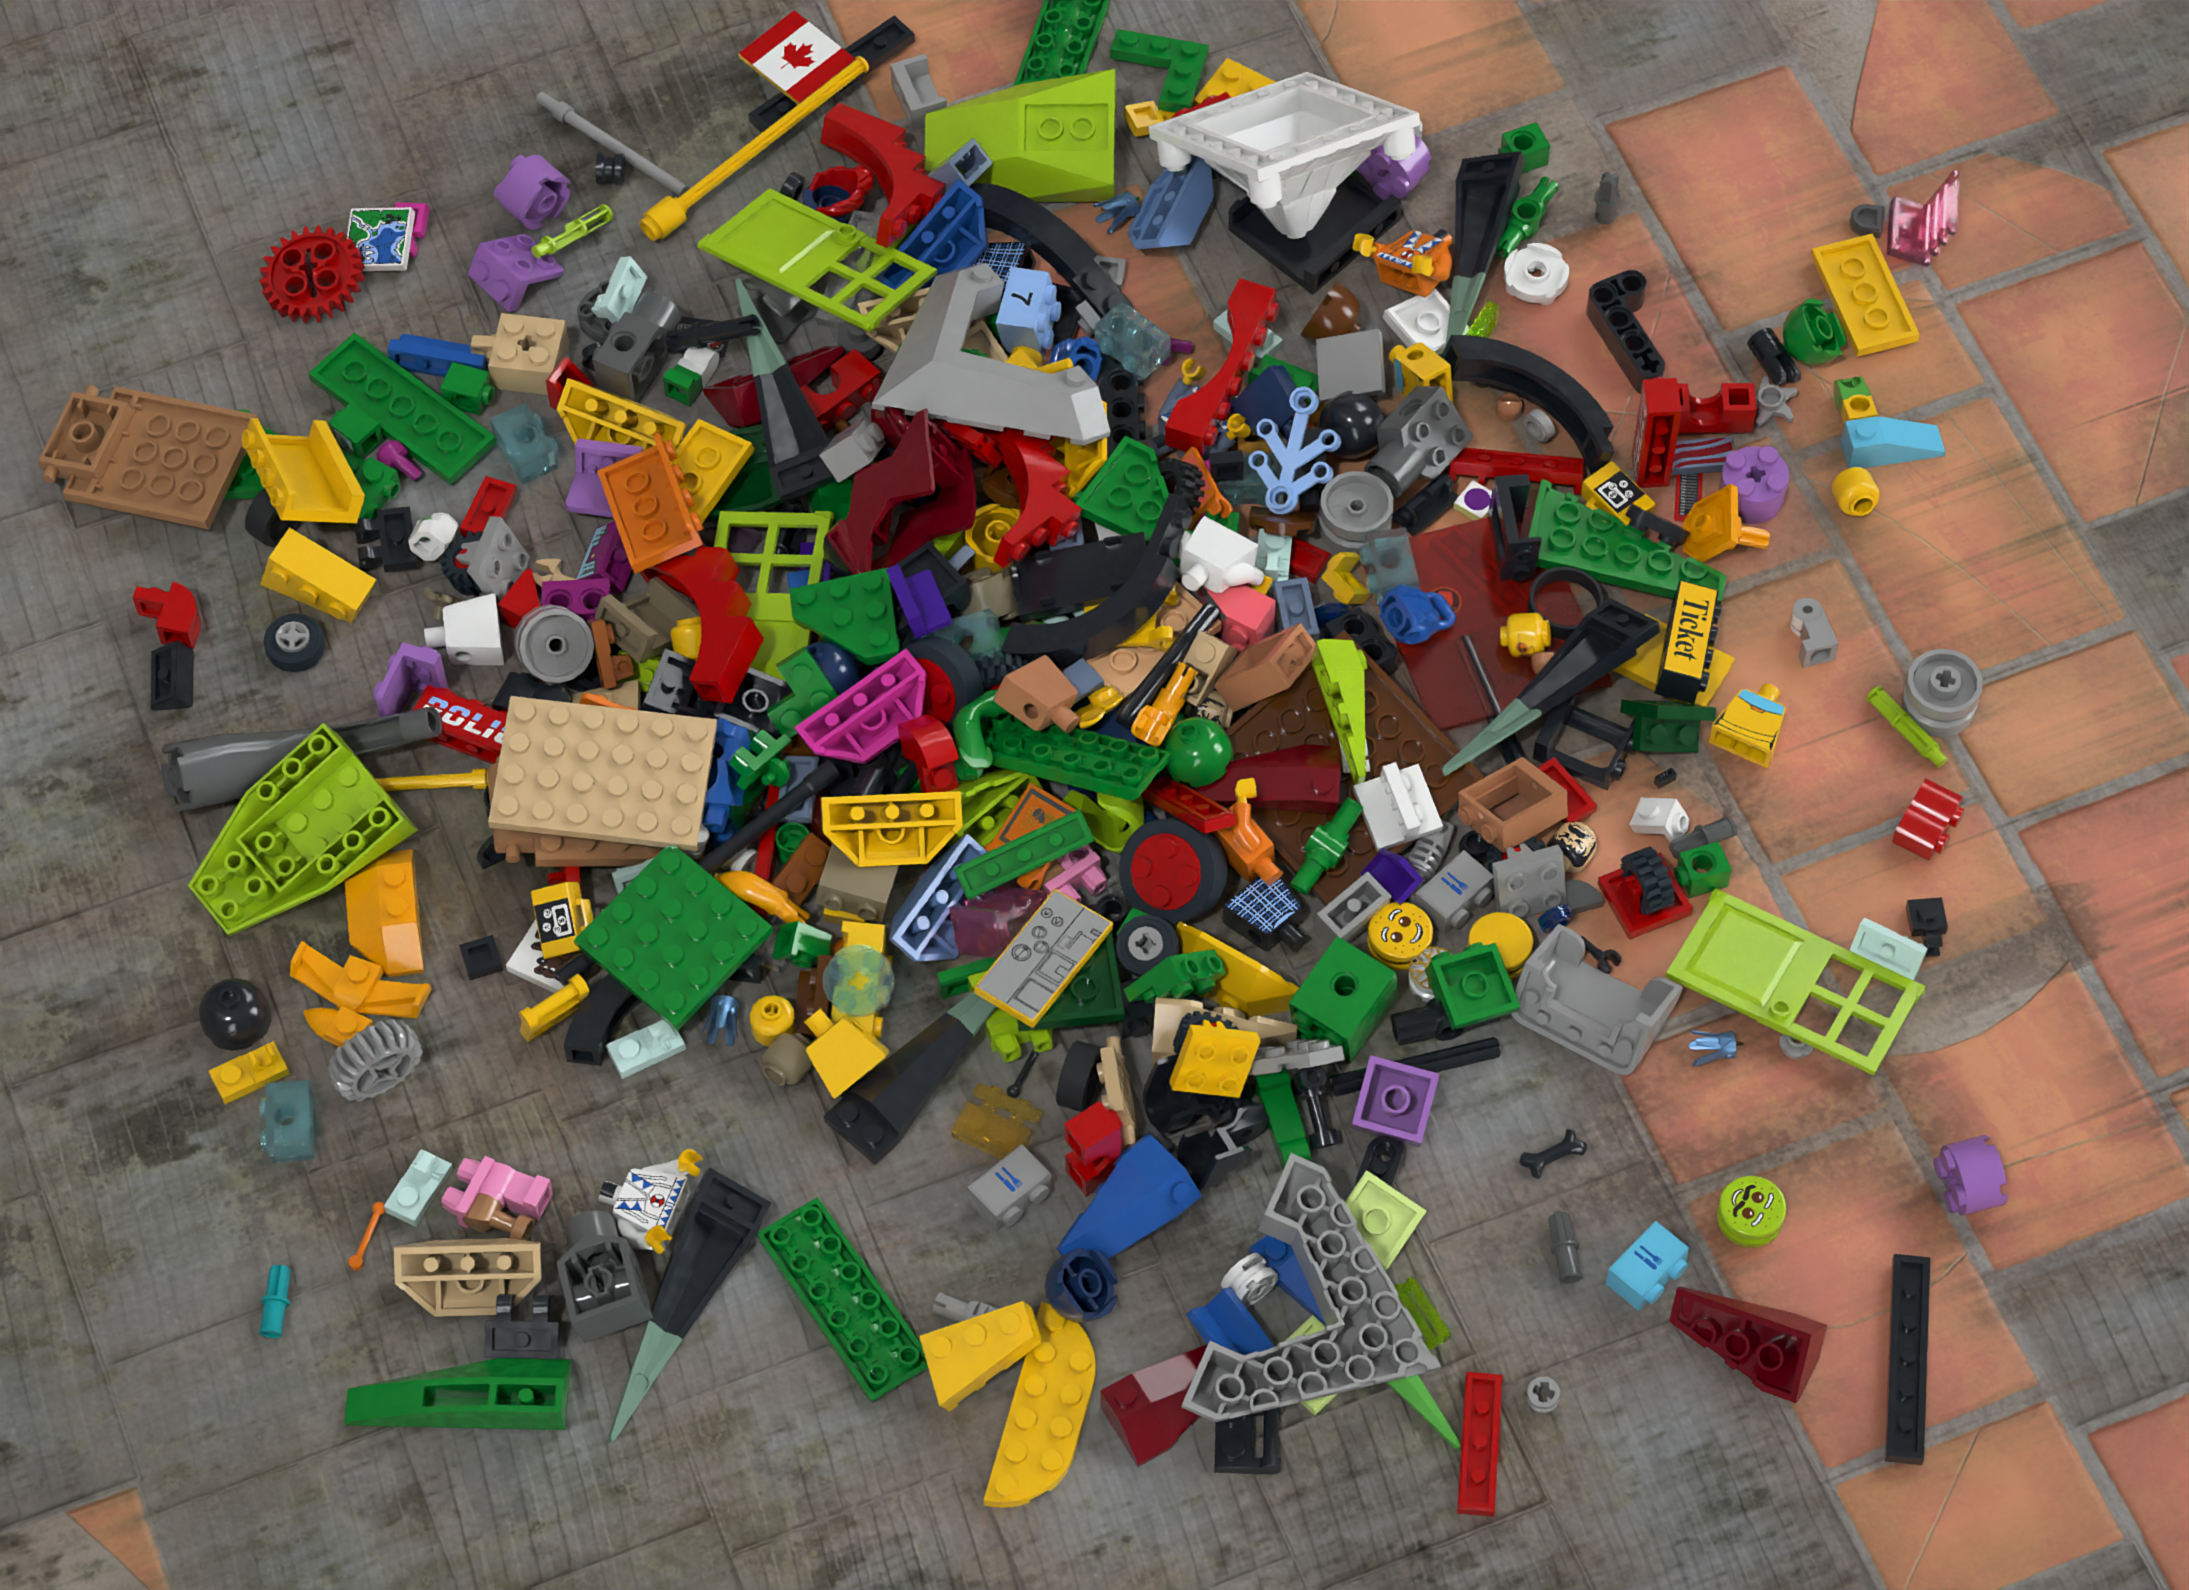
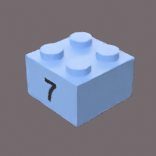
M1011 267L996 320V326L1006 355H1010L1014 347L1025 346L1038 351L1044 360L1046 349H1051L1054 338L1052 327L1054 321H1059L1061 303L1057 302L1056 286L1052 285L1049 272Z

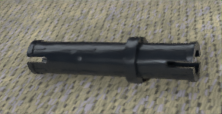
M755 314L709 324L697 322L689 328L668 331L667 337L674 336V338L666 339V342L671 351L690 347L702 349L710 343L758 335L760 329H753V327H760V322Z

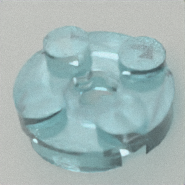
M866 945L847 946L839 950L834 955V958L830 960L828 966H826L823 972L824 992L828 1000L840 1013L852 1017H865L878 1012L890 1002L895 985L893 969L889 961L873 948ZM855 972H861L863 977H869L868 983L864 984V989L857 990L855 986H849V980L854 979Z

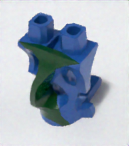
M719 718L717 722L713 756L719 758H716L717 761L710 770L702 825L709 832H713L710 841L715 848L745 826V816L760 800L765 789V784L761 780L763 775L744 791L736 785L741 775L729 762L734 753L742 746L748 749L754 756H758L748 747L757 733L748 728L731 724L723 718Z

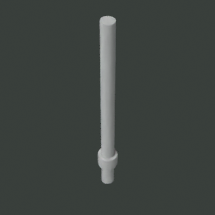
M543 91L536 96V103L552 112V116L561 123H569L614 154L624 153L625 161L677 195L681 196L688 191L689 187L576 114L574 108L564 101L558 102Z

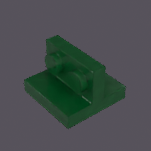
M1621 699L1620 713L1635 715L1632 750L1698 753L1700 721L1716 720V707L1680 701Z

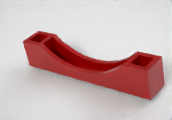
M1239 278L1227 302V322L1233 338L1228 358L1220 371L1205 386L1177 401L1165 425L1166 446L1188 452L1191 447H1195L1201 457H1203L1207 447L1214 445L1218 435L1217 426L1220 420L1225 421L1231 407L1230 400L1232 396L1237 397L1243 384L1242 376L1245 371L1249 372L1255 360L1254 352L1257 346H1263L1269 322L1274 323L1277 318L1280 305L1276 303V289Z

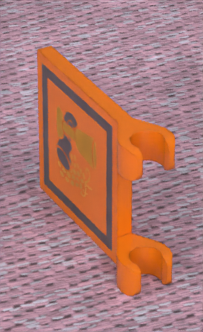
M1030 782L994 840L985 846L984 849L989 852L1076 811V809ZM1052 861L1019 876L1017 883L1032 894L1037 893L1042 886L1045 872Z

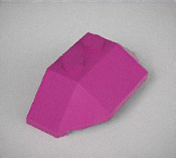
M904 649L795 726V731L816 755L866 764L900 740L897 724L922 716L927 677L926 671L910 652Z

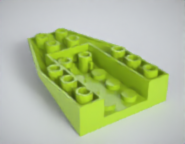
M1115 69L1020 84L926 113V160L924 169L927 170L928 174L944 159L974 138L993 163L972 184L989 183L999 185L1023 194L1035 202H1103L1112 199L1115 196ZM956 166L959 172L963 175V169L961 168V166Z
M322 723L245 792L188 884V887L227 935L232 936L331 890L417 832L418 829L343 739L326 724Z

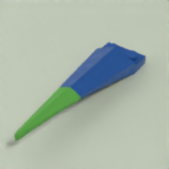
M1269 1235L1253 1244L1249 1248V1253H1259L1266 1261L1265 1266L1267 1268L1271 1267L1278 1274L1276 1285L1311 1315L1315 1316L1322 1324L1327 1326L1291 1245ZM1418 1375L1386 1382L1454 1449H1460L1458 1438Z

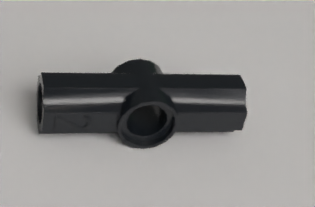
M900 740L868 763H856L860 771L848 796L881 795L882 791L895 784L898 780V773L894 766L902 751Z
M1435 997L1429 1000L1423 1007L1394 1013L1390 1017L1393 1036L1399 1046L1436 1037L1439 1041L1451 1040L1462 1035L1466 1029L1497 1022L1501 1019L1500 1016L1452 1030L1442 1001L1436 1002Z

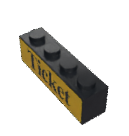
M1679 580L1671 604L1654 694L1694 704L1698 691L1705 692L1710 673L1705 672L1704 669L1709 670L1714 650L1708 649V647H1713L1718 627L1712 625H1717L1722 605L1716 604L1719 590Z

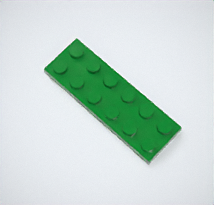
M355 332L308 373L311 382L339 403L347 407L353 402L380 423L382 435L389 440L400 442L406 448L409 455L450 485L457 481L497 444L496 437Z

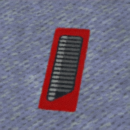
M1703 473L1676 475L1675 521L1684 522L1694 503L1702 499Z

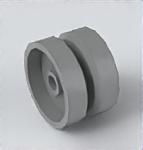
M1360 471L1339 474L1330 480L1321 493L1319 532L1323 542L1336 553L1356 552L1360 558L1375 554L1383 548L1391 536L1394 497L1389 486L1379 477Z
M547 604L535 607L522 617L515 630L514 647L517 658L531 674L543 681L561 683L573 680L585 671L592 659L594 641L591 629L583 618L564 606ZM555 638L560 639L559 642H556L558 648L552 650L549 647L550 641Z
M1935 649L1923 653L1914 660L1908 670L1906 684L1902 693L1901 708L1929 736L1948 737L1959 734L1969 727L1982 693L1983 678L1978 666L1968 656L1955 650Z

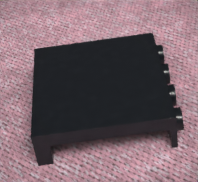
M1349 175L1336 187L1332 200L1312 230L1306 232V235L1302 238L1291 239L1278 231L1256 205L1250 202L1248 196L1242 200L1235 201L1228 212V230L1306 291L1314 295L1361 254L1360 251L1352 249L1355 234L1363 233L1374 237L1373 242H1375L1400 221L1401 200L1393 194L1383 200Z

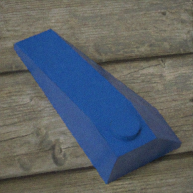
M1147 1133L1118 1157L1114 1163L1115 1168L1106 1182L1098 1186L1094 1192L1097 1195L1086 1211L1079 1214L1056 1249L1061 1256L1077 1248H1084L1089 1252L1096 1250L1108 1260L1177 1217L1202 1197L1185 1167L1151 1134Z

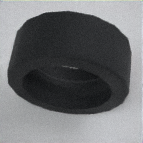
M263 488L248 508L245 517V529L264 545L275 547L289 527L296 531L302 521L281 520L275 507L271 505L266 489Z
M1078 1040L1072 1043L1058 1081L1057 1105L1083 1112L1089 1107L1099 1082L1097 1063L1102 1062L1100 1048L1102 1047Z

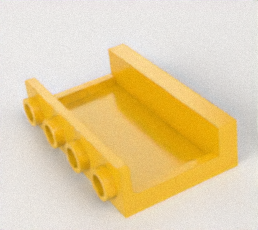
M250 418L248 428L242 433V447L246 449L251 459L252 467L256 469L261 479V485L265 487L270 497L271 505L275 507L281 520L357 523L365 495L326 421L313 420L309 436L265 434L258 418Z

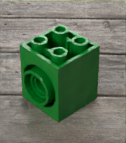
M1337 936L1289 1001L1292 1024L1297 1025V1036L1307 1038V1040H1329L1330 1045L1342 1046L1344 1060L1351 1064L1398 999L1396 972Z

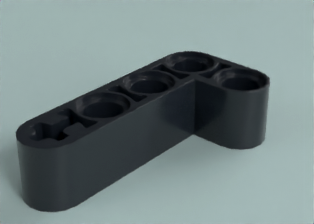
M1627 270L1596 282L1590 287L1586 314L1633 388L1641 394L1643 380L1664 377L1665 363L1633 314L1643 306L1646 278L1639 271Z

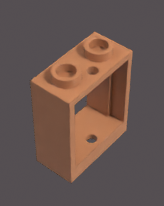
M1301 623L1291 626L1245 647L1214 684V687L1233 712L1289 688L1312 660L1316 643Z
M1524 757L1515 760L1458 792V815L1462 823L1470 826L1487 843L1493 844L1503 853L1506 852L1508 847L1513 848L1568 817L1567 790ZM1517 793L1533 804V806L1504 822L1488 810Z

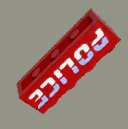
M1655 377L1643 380L1631 455L1635 483L1639 488L1668 487L1670 485L1682 413L1677 378Z
M427 685L413 710L433 706L438 711L442 723L441 734L427 740L487 763L495 764L496 758L501 753L508 711L501 710L499 712L486 707L479 700H467L457 696L447 688L441 687L438 689Z

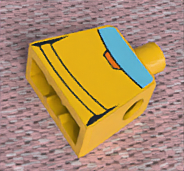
M1417 342L1408 348H1405L1403 345H1397L1390 351L1389 360L1394 364L1396 387L1404 397L1416 386H1441L1453 404L1451 365L1422 342Z
M1767 683L1762 685L1758 694L1748 689H1741L1714 721L1709 743L1768 769L1786 711V707L1777 702L1781 695L1780 690L1774 685Z

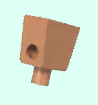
M1046 655L1005 675L993 699L995 703L1035 731H1041L1055 723L1067 734L1074 730L1080 722V717L1071 710L1078 696L1077 689Z

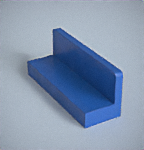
M402 334L399 340L391 339L387 349L389 358L406 371L445 378L452 362L489 372V362L486 361V356L471 353L470 345Z
M1231 1287L1224 1288L1205 1306L1191 1309L1187 1313V1317L1207 1344L1209 1341H1212L1242 1355L1255 1351L1261 1352L1274 1347Z

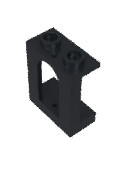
M1528 474L1495 476L1488 509V520L1501 581L1512 580L1519 582L1534 578L1542 542L1541 537L1519 538L1516 523H1522L1530 489Z
M1574 694L1552 709L1535 740L1533 759L1544 764L1555 757L1570 775L1608 791L1614 779L1617 781L1621 779L1627 764L1624 761L1627 753L1633 755L1635 750H1632L1635 719H1633L1629 728L1623 727L1574 706L1576 695ZM1565 726H1570L1613 745L1617 751L1609 766L1605 768L1595 767L1553 749Z

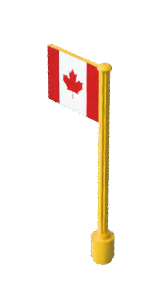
M795 10L740 51L738 55L741 60L794 101L797 106L679 198H672L667 195L643 213V218L639 221V226L643 233L654 242L657 239L667 237L687 221L686 213L690 206L863 72L867 73L869 70L868 62L861 56L854 58Z

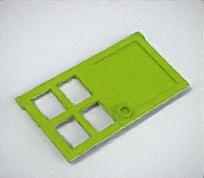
M771 188L766 190L711 235L707 234L697 244L699 249L869 333L879 326L881 320L937 274L936 268L891 246L886 248L876 244V239L856 229L854 226L841 223ZM860 246L882 256L862 273L839 263ZM893 262L915 272L913 276L896 290L874 280L878 274ZM828 271L851 281L831 299L809 289L812 284ZM863 287L885 298L865 316L842 305Z
M720 511L713 547L718 546L727 549L731 526L768 527L763 554L731 553L737 565L761 566L756 593H745L752 603L746 616L754 621L764 638L750 667L783 681L786 680L777 669L776 664L802 647L809 646L812 630L808 628L805 630L795 624L792 617L790 594L768 593L773 566L810 567L807 585L821 582L825 565L823 542L826 533L831 529L834 519L833 512ZM780 527L817 528L813 555L775 554Z
M1718 888L1711 892L1705 910L1665 977L1745 1014L1784 1035H1789L1873 1076L1915 1003H1918L1920 997L1925 993L1926 987L1725 893ZM1831 958L1862 972L1847 999L1816 984ZM1873 977L1904 991L1890 1018L1858 1004ZM1809 995L1840 1009L1838 1016L1825 1037L1794 1023ZM1851 1015L1882 1029L1868 1057L1836 1042Z

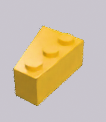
M289 527L268 558L260 585L328 613L339 620L352 623L371 595L376 579Z
M843 921L841 932L843 933L844 945L842 954L838 955L837 965L840 966L837 987L834 988L831 1022L835 1024L847 1014L872 1036L881 1039L883 1017H879L880 1007L886 1008L888 1000V986L883 985L885 976L891 977L893 956L887 955L885 925Z
M1024 1301L919 1336L939 1406L949 1412L972 1392L978 1391L985 1386L986 1382L1000 1371L1006 1370L1042 1343L1033 1309Z

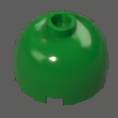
M1815 298L1807 299L1794 307L1783 323L1784 349L1787 350L1790 356L1810 366H1818L1841 356L1844 352L1841 351V347L1846 345L1845 334L1837 316L1833 311L1827 314L1821 308L1825 303Z
M1190 717L1175 724L1167 733L1162 747L1163 750L1172 752L1171 760L1166 765L1171 777L1178 783L1180 781L1188 782L1190 787L1208 785L1220 779L1227 772L1225 767L1229 760L1233 761L1234 758L1233 746L1225 731L1218 723L1205 717Z

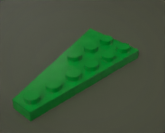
M1542 478L1528 538L1541 537L1542 540L1537 567L1545 569L1573 567L1588 573L1596 581L1672 599L1674 598L1679 580L1719 590L1716 604L1721 605L1727 575L1692 557L1684 558L1670 551L1672 546L1662 541L1657 544L1643 536L1644 532L1630 525L1626 526L1620 519L1600 508L1591 510L1589 507L1578 502L1579 497L1569 492L1566 495L1551 488L1552 483Z

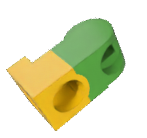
M1862 376L1834 381V399L1840 411L1843 424H1845V421L1878 416L1869 388L1866 386Z

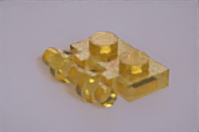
M978 1083L973 1091V1096L984 1100L982 1106L978 1107L967 1102L953 1126L951 1134L952 1137L1003 1160L1021 1144L1026 1147L1031 1138V1130L1023 1127L1022 1124L1025 1119L1038 1124L1043 1112L1032 1107L1030 1101L1023 1098L1017 1100L1003 1094V1089L994 1085L988 1087ZM996 1107H1000L1013 1114L1007 1120L993 1112Z

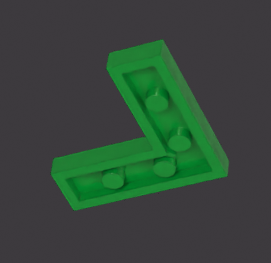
M1117 29L1110 49V59L1168 68L1169 70L1159 98L1158 110L1176 113L1183 108H1192L1208 57L1209 45Z

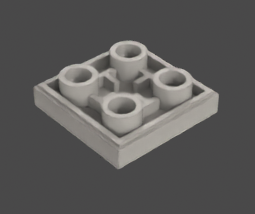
M1379 328L1316 339L1319 401L1322 404H1327L1332 398L1348 390L1353 391V394L1359 396L1362 394L1367 396L1386 394L1382 332Z

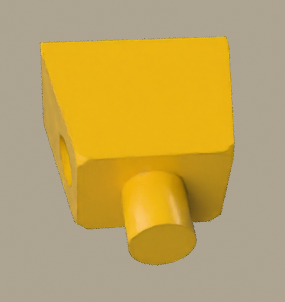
M820 1008L804 1021L817 1037L806 1047V1053L834 1099L882 1061L890 1052L881 1042L847 1014L833 1024Z

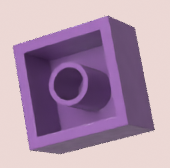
M1370 1055L1351 1129L1376 1136L1392 1137L1398 1142L1420 1147L1440 1074Z

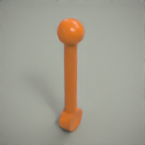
M381 1201L373 1204V1215L357 1253L349 1258V1266L354 1271L362 1269L364 1265L362 1257L380 1215L386 1212L385 1204Z

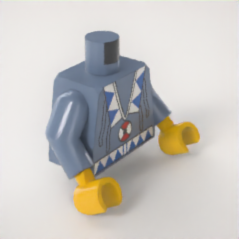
M1192 358L1186 359L1183 362L1181 370L1185 376L1177 380L1159 411V435L1149 440L1150 447L1154 449L1158 457L1173 450L1181 460L1187 453L1165 445V425L1177 401L1200 389L1198 384L1193 386L1191 383L1203 379L1205 369L1202 366H1198L1196 371L1191 374V369L1196 364V361ZM1233 414L1229 417L1228 421L1227 419L1225 421L1220 420L1217 426L1218 435L1212 447H1207L1202 459L1209 460V453L1226 452L1236 442L1235 438L1237 436L1240 438L1249 436L1251 432L1250 426L1244 423L1239 427L1245 421V417L1240 414Z

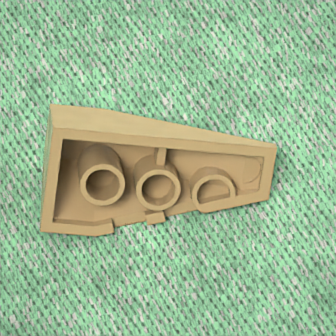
M1156 997L1152 1068L1156 1060L1175 1055L1173 1041L1181 1019L1187 1013L1193 1014L1194 1011H1199L1203 1015L1204 1011L1211 1012L1212 1017H1216V1014L1222 1016V1021L1225 1022L1228 1019L1233 1022L1231 1027L1237 1026L1239 1030L1258 1032L1261 1040L1259 1047L1273 1045L1274 1047L1284 1046V1048H1287L1286 1042L1297 1038V1025L1261 1016H1253L1247 1020L1234 1015V1010L1222 1008L1221 1013L1204 1010L1202 1002Z

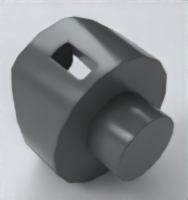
M847 321L843 322L838 329V346H843L844 353L840 355L841 358L856 348L870 361L882 347L881 344L866 335L865 330Z

